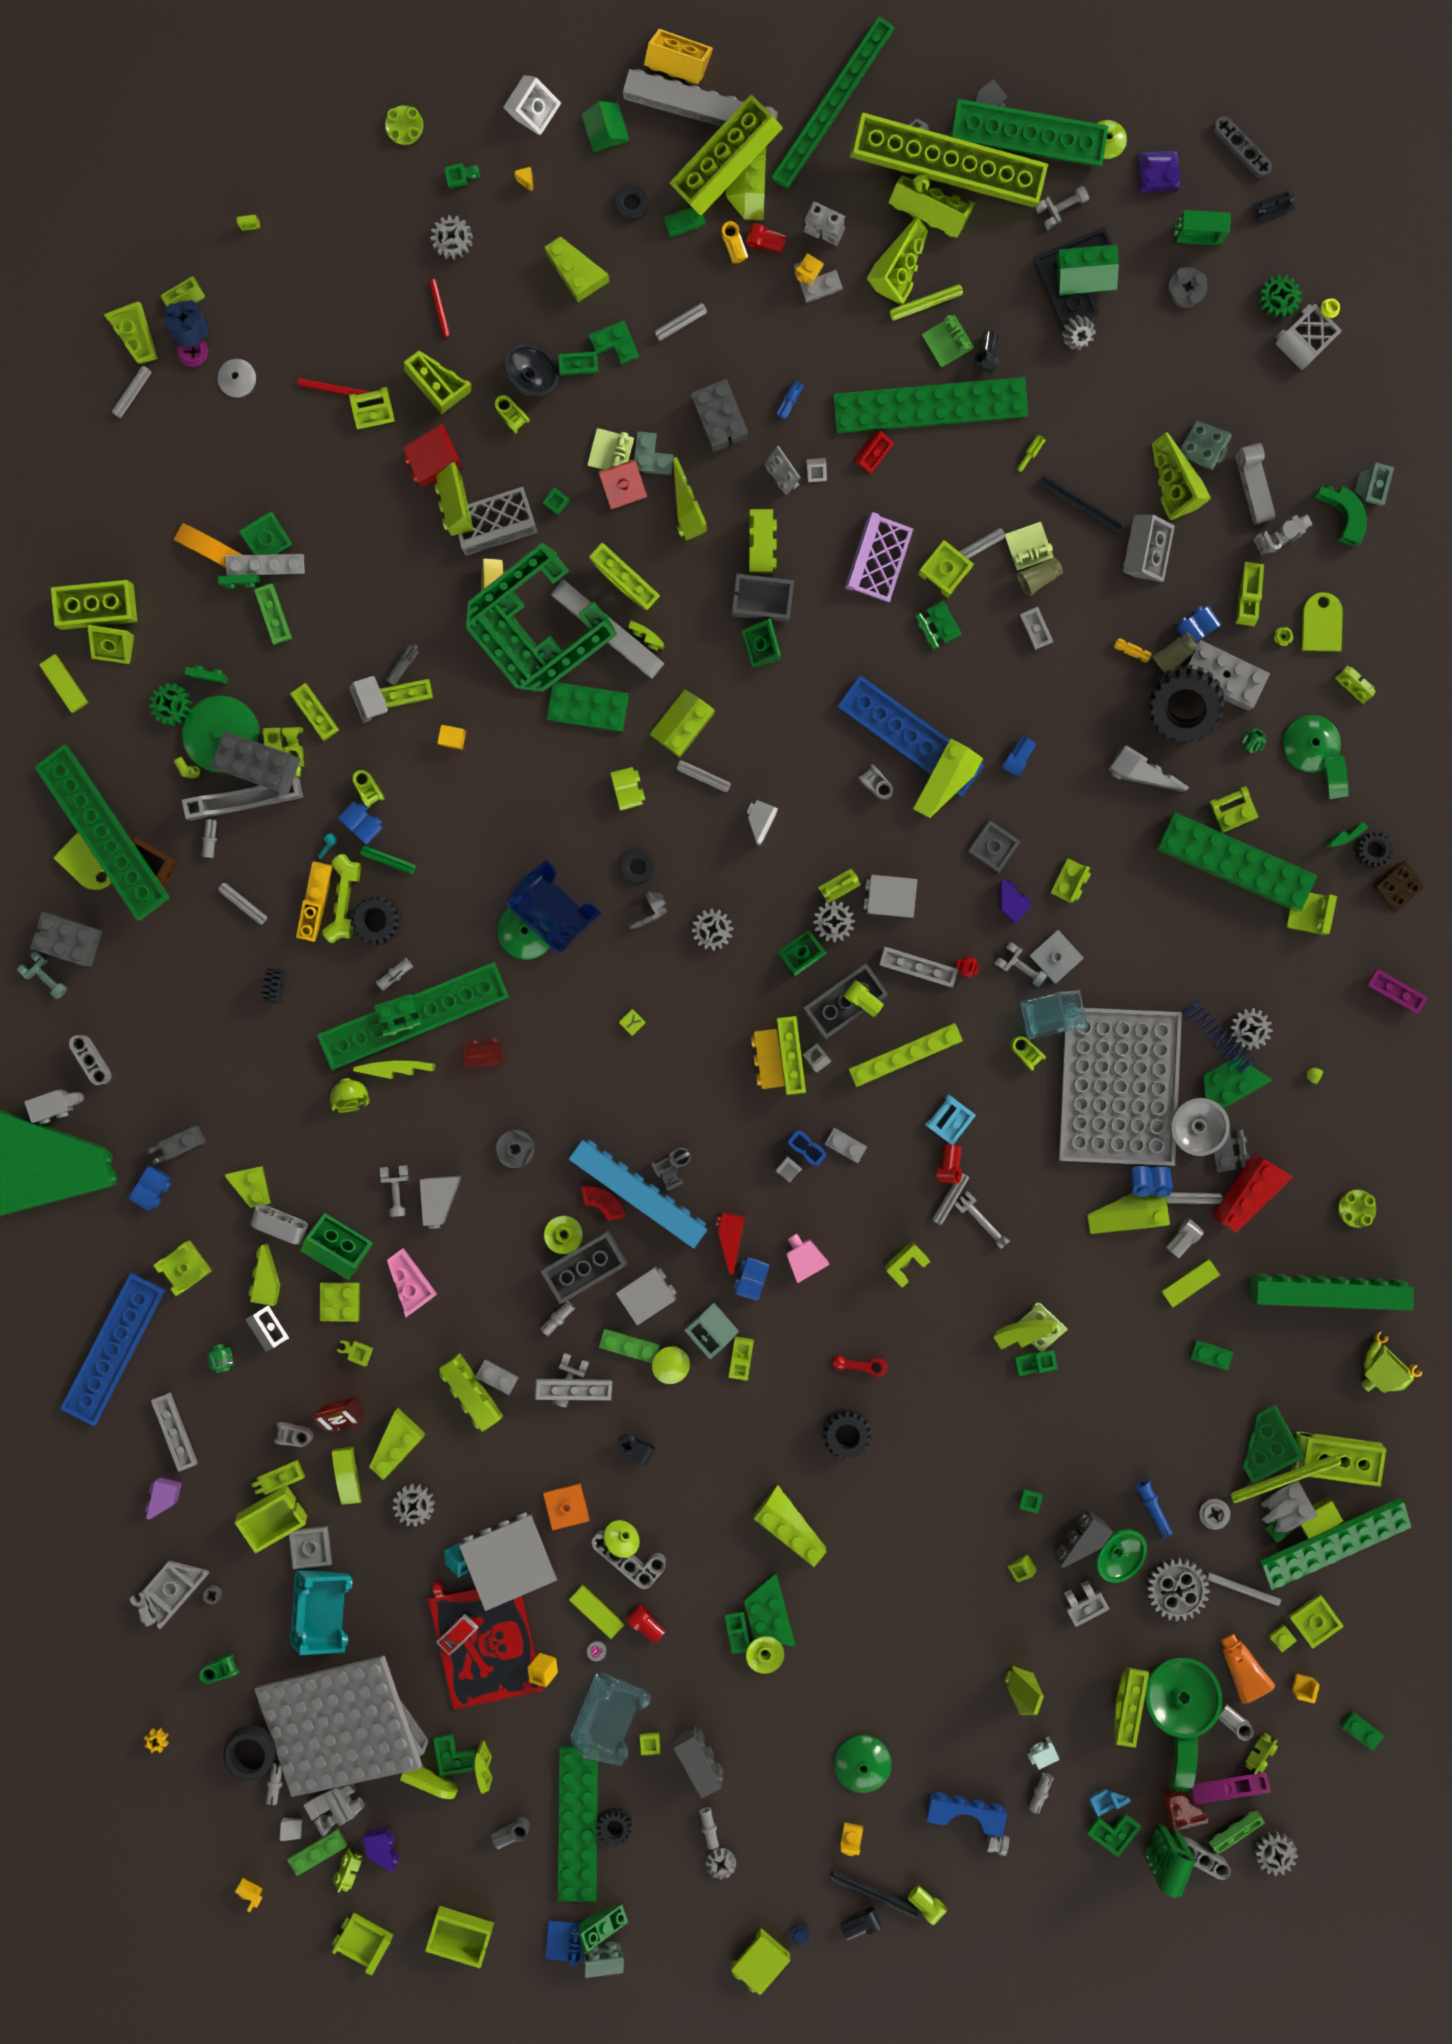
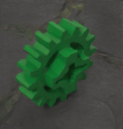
M1277 275L1275 280L1271 277L1268 283L1265 282L1262 286L1263 289L1259 293L1263 296L1259 302L1264 303L1261 308L1262 310L1268 309L1266 315L1274 313L1273 317L1275 319L1278 315H1280L1281 319H1284L1286 313L1288 316H1291L1293 311L1299 308L1297 304L1302 302V299L1299 298L1302 291H1297L1300 284L1294 285V278L1289 281L1288 275H1285L1283 279H1281L1280 275ZM1272 287H1275V288L1273 289L1274 292H1271V294H1269V290H1270ZM1292 300V304L1287 307L1288 302Z
M166 683V688L160 685V691L154 690L155 697H150L153 704H150L149 707L154 709L151 715L156 716V720L162 721V724L165 725L169 723L175 726V721L181 724L182 717L188 718L185 714L186 711L191 712L188 705H191L192 702L187 700L190 695L184 693L186 689L179 688L177 684L172 686ZM170 692H175V693H177L178 695H173V696H172V695L170 694ZM169 713L171 717H166L163 714Z

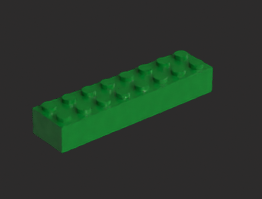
M1178 813L1171 815L1156 850L1296 912L1302 911L1318 876Z
M1256 1273V1277L1250 1276L1249 1300L1256 1304L1413 1310L1414 1287L1401 1279H1390V1282L1381 1278H1371V1281L1360 1277H1352V1280L1344 1279V1277L1333 1276L1332 1280L1325 1278V1276H1313V1279L1305 1275H1294V1278H1291L1284 1274H1275V1277L1267 1276V1274Z

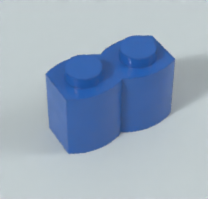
M1200 606L1192 612L1194 616L1189 619L1184 617L1177 622L1178 627L1174 631L1179 637L1188 632L1198 642L1218 628L1221 623L1209 606L1205 608Z
M353 801L338 819L365 844L369 845L383 830L381 826L383 822L375 815L371 817L367 813L368 808L363 803L359 802L357 804Z
M796 1129L788 1139L790 1146L795 1151L803 1153L806 1160L813 1165L818 1166L826 1157L824 1149L817 1143L811 1142L810 1138L803 1131Z
M152 1165L148 1166L131 1193L129 1200L147 1211L153 1208L156 1209L161 1202L160 1196L162 1192L166 1193L171 1186L169 1182L171 1177Z
M1132 1167L1130 1182L1133 1195L1139 1197L1153 1195L1160 1198L1171 1195L1173 1185L1170 1168Z
M748 1257L747 1261L743 1260L740 1271H743L741 1279L737 1278L734 1289L737 1290L736 1294L758 1301L770 1264Z

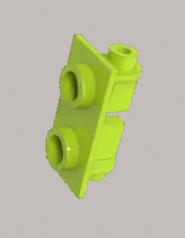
M1347 665L1335 679L1364 704L1374 696L1376 692L1374 686L1365 679L1360 682L1358 679L1361 675L1352 666L1349 667Z
M851 868L818 888L829 904L861 884Z
M1266 1733L1264 1736L1261 1735L1255 1748L1261 1751L1260 1754L1252 1750L1245 1761L1247 1763L1245 1766L1248 1769H1256L1255 1775L1259 1771L1263 1773L1268 1765L1266 1759L1269 1755L1273 1756L1278 1748L1275 1745L1278 1740L1276 1739L1272 1742V1737Z
M350 1848L342 1856L340 1869L335 1873L333 1879L338 1893H340L341 1889L347 1892L352 1888L356 1874L350 1872H358L363 1860L361 1853L355 1852V1854H352Z

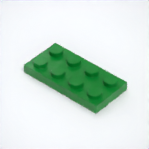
M555 682L552 685L547 720L623 732L629 694Z

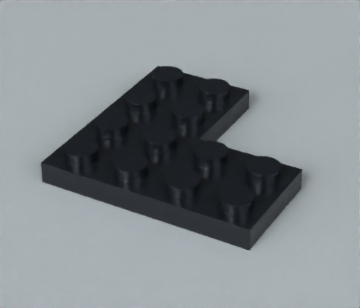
M1105 227L1033 258L1063 330H1065L1064 324L1068 325L1070 323L1069 318L1075 320L1076 315L1081 318L1084 316L1091 319L1099 315V310L1091 293L1059 296L1056 255L1060 249L1112 245Z

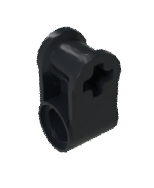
M631 1434L621 1435L618 1441V1449L622 1454L644 1466H647L656 1449L653 1445ZM630 1441V1446L623 1447L624 1443Z

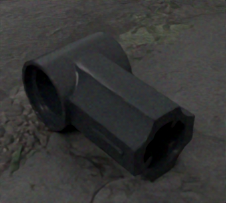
M990 330L983 331L980 350L974 356V363L987 373H993L999 365V360L996 357L999 333Z
M873 1907L866 1908L858 1916L840 1923L847 1941L864 1933L873 1934L882 1927Z

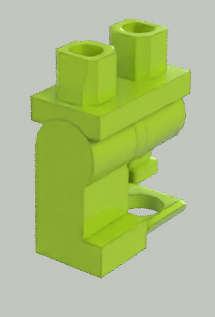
M263 728L265 746L301 759L294 776L300 777L301 767H304L303 747L298 745L297 735L303 732V728ZM284 736L286 737L288 743L287 747H284Z

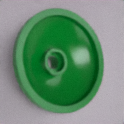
M1317 715L1303 716L1292 722L1285 731L1282 742L1283 752L1287 761L1297 770L1306 773L1320 772L1324 770V758L1339 755L1341 748L1340 735L1337 728L1328 719ZM1313 739H1316L1318 741L1317 746H1314L1312 744Z
M529 902L518 903L508 908L501 916L497 929L498 939L503 949L511 956L522 960L535 959L547 952L552 945L555 936L554 922L550 914L541 906ZM523 927L528 928L527 934L522 933L521 930Z
M1123 1529L1113 1533L1104 1546L1098 1550L1096 1569L1099 1575L1108 1582L1118 1583L1136 1574L1143 1565L1147 1554V1544L1144 1537L1132 1529Z
M855 1735L846 1739L837 1749L834 1758V1769L839 1781L849 1790L858 1793L872 1792L881 1787L888 1779L891 1771V1757L888 1749L879 1739L870 1735ZM866 1766L867 1769L862 1771L860 1770V1767Z

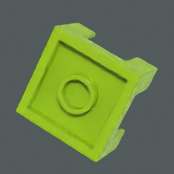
M943 540L920 569L918 575L924 580L928 578L942 589L941 593L945 597L949 598L957 585L972 569L974 563Z
M191 1241L183 1243L177 1250L153 1265L159 1273L163 1271L174 1286L171 1290L175 1296L182 1294L212 1272Z
M913 1241L907 1244L884 1266L885 1270L902 1288L908 1283V1279L900 1268L907 1266L911 1262L912 1257L922 1267L931 1262Z

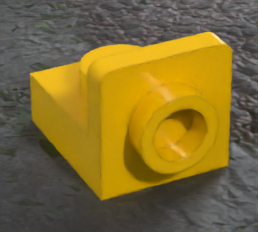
M807 253L800 266H797L795 270L797 280L803 284L808 283L812 285L823 268L824 263Z
M844 1822L840 1851L845 1855L854 1856L860 1854L863 1826Z
M242 1878L235 1893L242 1899L252 1901L247 1909L248 1912H251L253 1907L257 1908L263 1898L259 1896L262 1891L261 1887Z

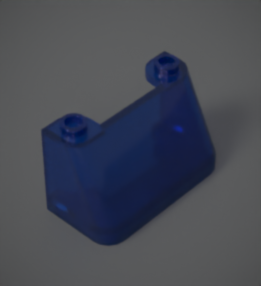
M545 860L520 881L508 897L507 903L511 910L553 950L563 952L599 917L601 912L590 903H585L580 908L553 882L557 876L556 870Z

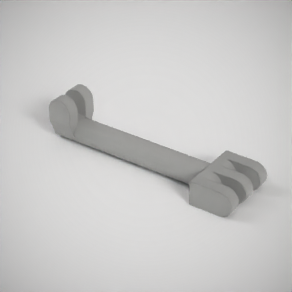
M966 1191L965 1195L969 1200L966 1201L961 1196L959 1199L964 1204L961 1206L955 1201L954 1205L962 1213L968 1210L1002 1249L1010 1241L1005 1236H1001L973 1206V1203L977 1200Z

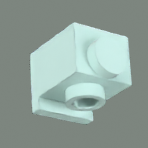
M1049 1736L1046 1737L1047 1742L1035 1744L1030 1749L1031 1752L1028 1753L1032 1765L1036 1764L1038 1769L1060 1760Z

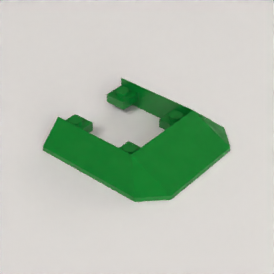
M541 543L468 601L466 629L516 688L543 692L613 639L617 633L608 615H605L593 601L578 613L589 628L561 649L550 635L538 645L532 640L513 617L515 613L525 606L514 590L539 570H542L553 584L569 571L557 556V552Z

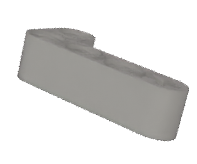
M1261 443L1242 447L1236 453V462L1254 525L1275 520V511L1262 466L1265 454Z
M599 1530L594 1534L592 1539L594 1550L639 1588H649L664 1571L666 1559L663 1554L654 1553L645 1563L640 1561L635 1555L628 1558L613 1557L608 1549L607 1551L605 1550V1543H597L598 1539L604 1538V1530ZM660 1560L662 1565L655 1567L652 1565V1561ZM627 1562L634 1563L635 1568L627 1569L625 1567V1564ZM646 1574L650 1579L647 1582H643L639 1577Z

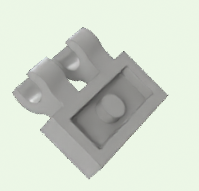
M1088 1580L1081 1583L1087 1595L1086 1598L1077 1602L1071 1589L1064 1592L1071 1605L1066 1610L1075 1627L1109 1610L1101 1592L1097 1591L1094 1593Z

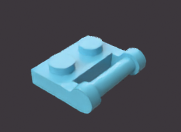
M948 1094L944 1098L946 1099L945 1102L925 1125L948 1143L954 1145L976 1115ZM954 1105L956 1107L954 1112L941 1129L936 1126L950 1106Z

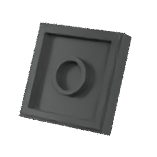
M989 820L967 852L997 873H1000L1021 841Z

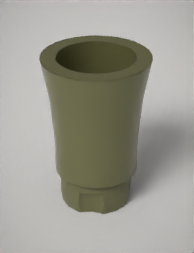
M1054 557L1017 573V579L1025 594L1031 597L1039 589L1063 573V568Z
M1186 632L1182 637H1178L1166 648L1154 654L1153 658L1164 672L1169 669L1174 671L1175 667L1187 659L1199 644L1190 633Z

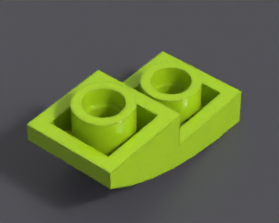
M630 621L628 628L632 632L631 635L639 638L646 636L644 642L648 645L647 648L658 651L659 649H664V643L656 634L646 627Z

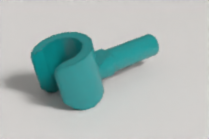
M328 834L324 838L327 844L318 855L319 859H322L326 852L337 843V838L334 834Z

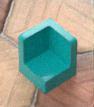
M460 1542L444 1551L445 1565L458 1578L469 1572L459 1546Z

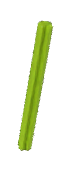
M1335 1454L1231 1493V1498L1234 1503H1238L1341 1465L1340 1457Z

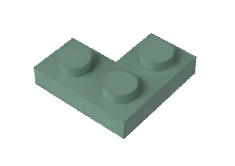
M637 431L634 459L639 472L672 475L674 455L655 453L657 433Z

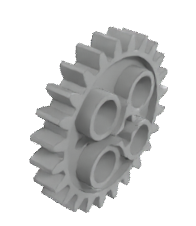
M1179 1557L1176 1562L1170 1558L1169 1564L1163 1560V1567L1156 1565L1158 1571H1151L1154 1577L1147 1579L1151 1585L1146 1586L1147 1590L1151 1591L1147 1593V1596L1152 1598L1149 1602L1151 1605H1155L1154 1610L1156 1612L1160 1610L1162 1617L1167 1613L1168 1620H1171L1174 1616L1176 1621H1179L1180 1616L1186 1621V1615L1188 1614L1191 1618H1194V1611L1200 1614L1198 1607L1205 1608L1202 1601L1209 1600L1204 1594L1210 1593L1209 1589L1205 1588L1209 1585V1582L1204 1580L1207 1576L1204 1573L1200 1574L1202 1569L1200 1567L1196 1568L1194 1562L1189 1565L1188 1559H1185L1182 1563ZM1185 1574H1189V1579L1185 1582H1182L1181 1577ZM1170 1578L1171 1582L1169 1585H1162L1164 1579ZM1177 1586H1180L1179 1592L1176 1593ZM1188 1593H1193L1194 1595L1191 1600H1185ZM1168 1598H1175L1172 1604H1166Z

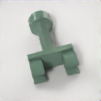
M34 950L30 956L37 963L31 969L25 964H20L16 968L17 971L25 979H31L35 974L38 975L51 988L50 994L55 999H59L66 993L67 988L62 983L56 984L41 969L48 960L39 951Z

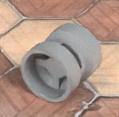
M988 1834L986 1852L993 1853L995 1851L999 1855L1006 1856L1009 1847V1837Z

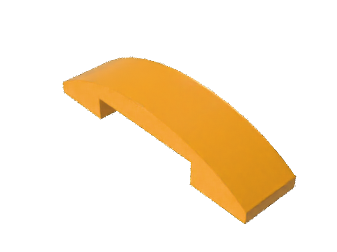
M182 523L173 539L222 565L224 568H226V555H242Z

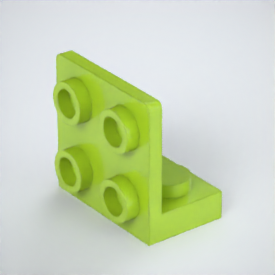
M1309 893L1302 911L1289 910L1287 928L1321 935L1330 934L1337 896Z

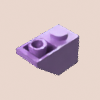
M160 1477L155 1482H152L149 1493L152 1494L151 1499L145 1507V1512H147L146 1519L155 1517L178 1501L181 1482Z

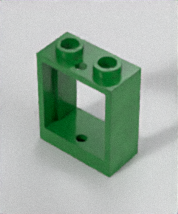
M1184 210L1173 228V236H1176V243L1222 245L1230 233L1231 213Z

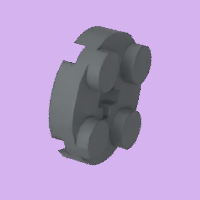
M1191 267L1178 269L1168 283V294H1170L1174 304L1182 308H1190L1200 303L1207 293L1206 275ZM1189 283L1193 289L1186 292L1183 285Z
M510 1130L498 1139L496 1151L503 1165L509 1168H518L531 1161L534 1156L535 1145L526 1132ZM518 1144L520 1153H511L512 1149L510 1146Z

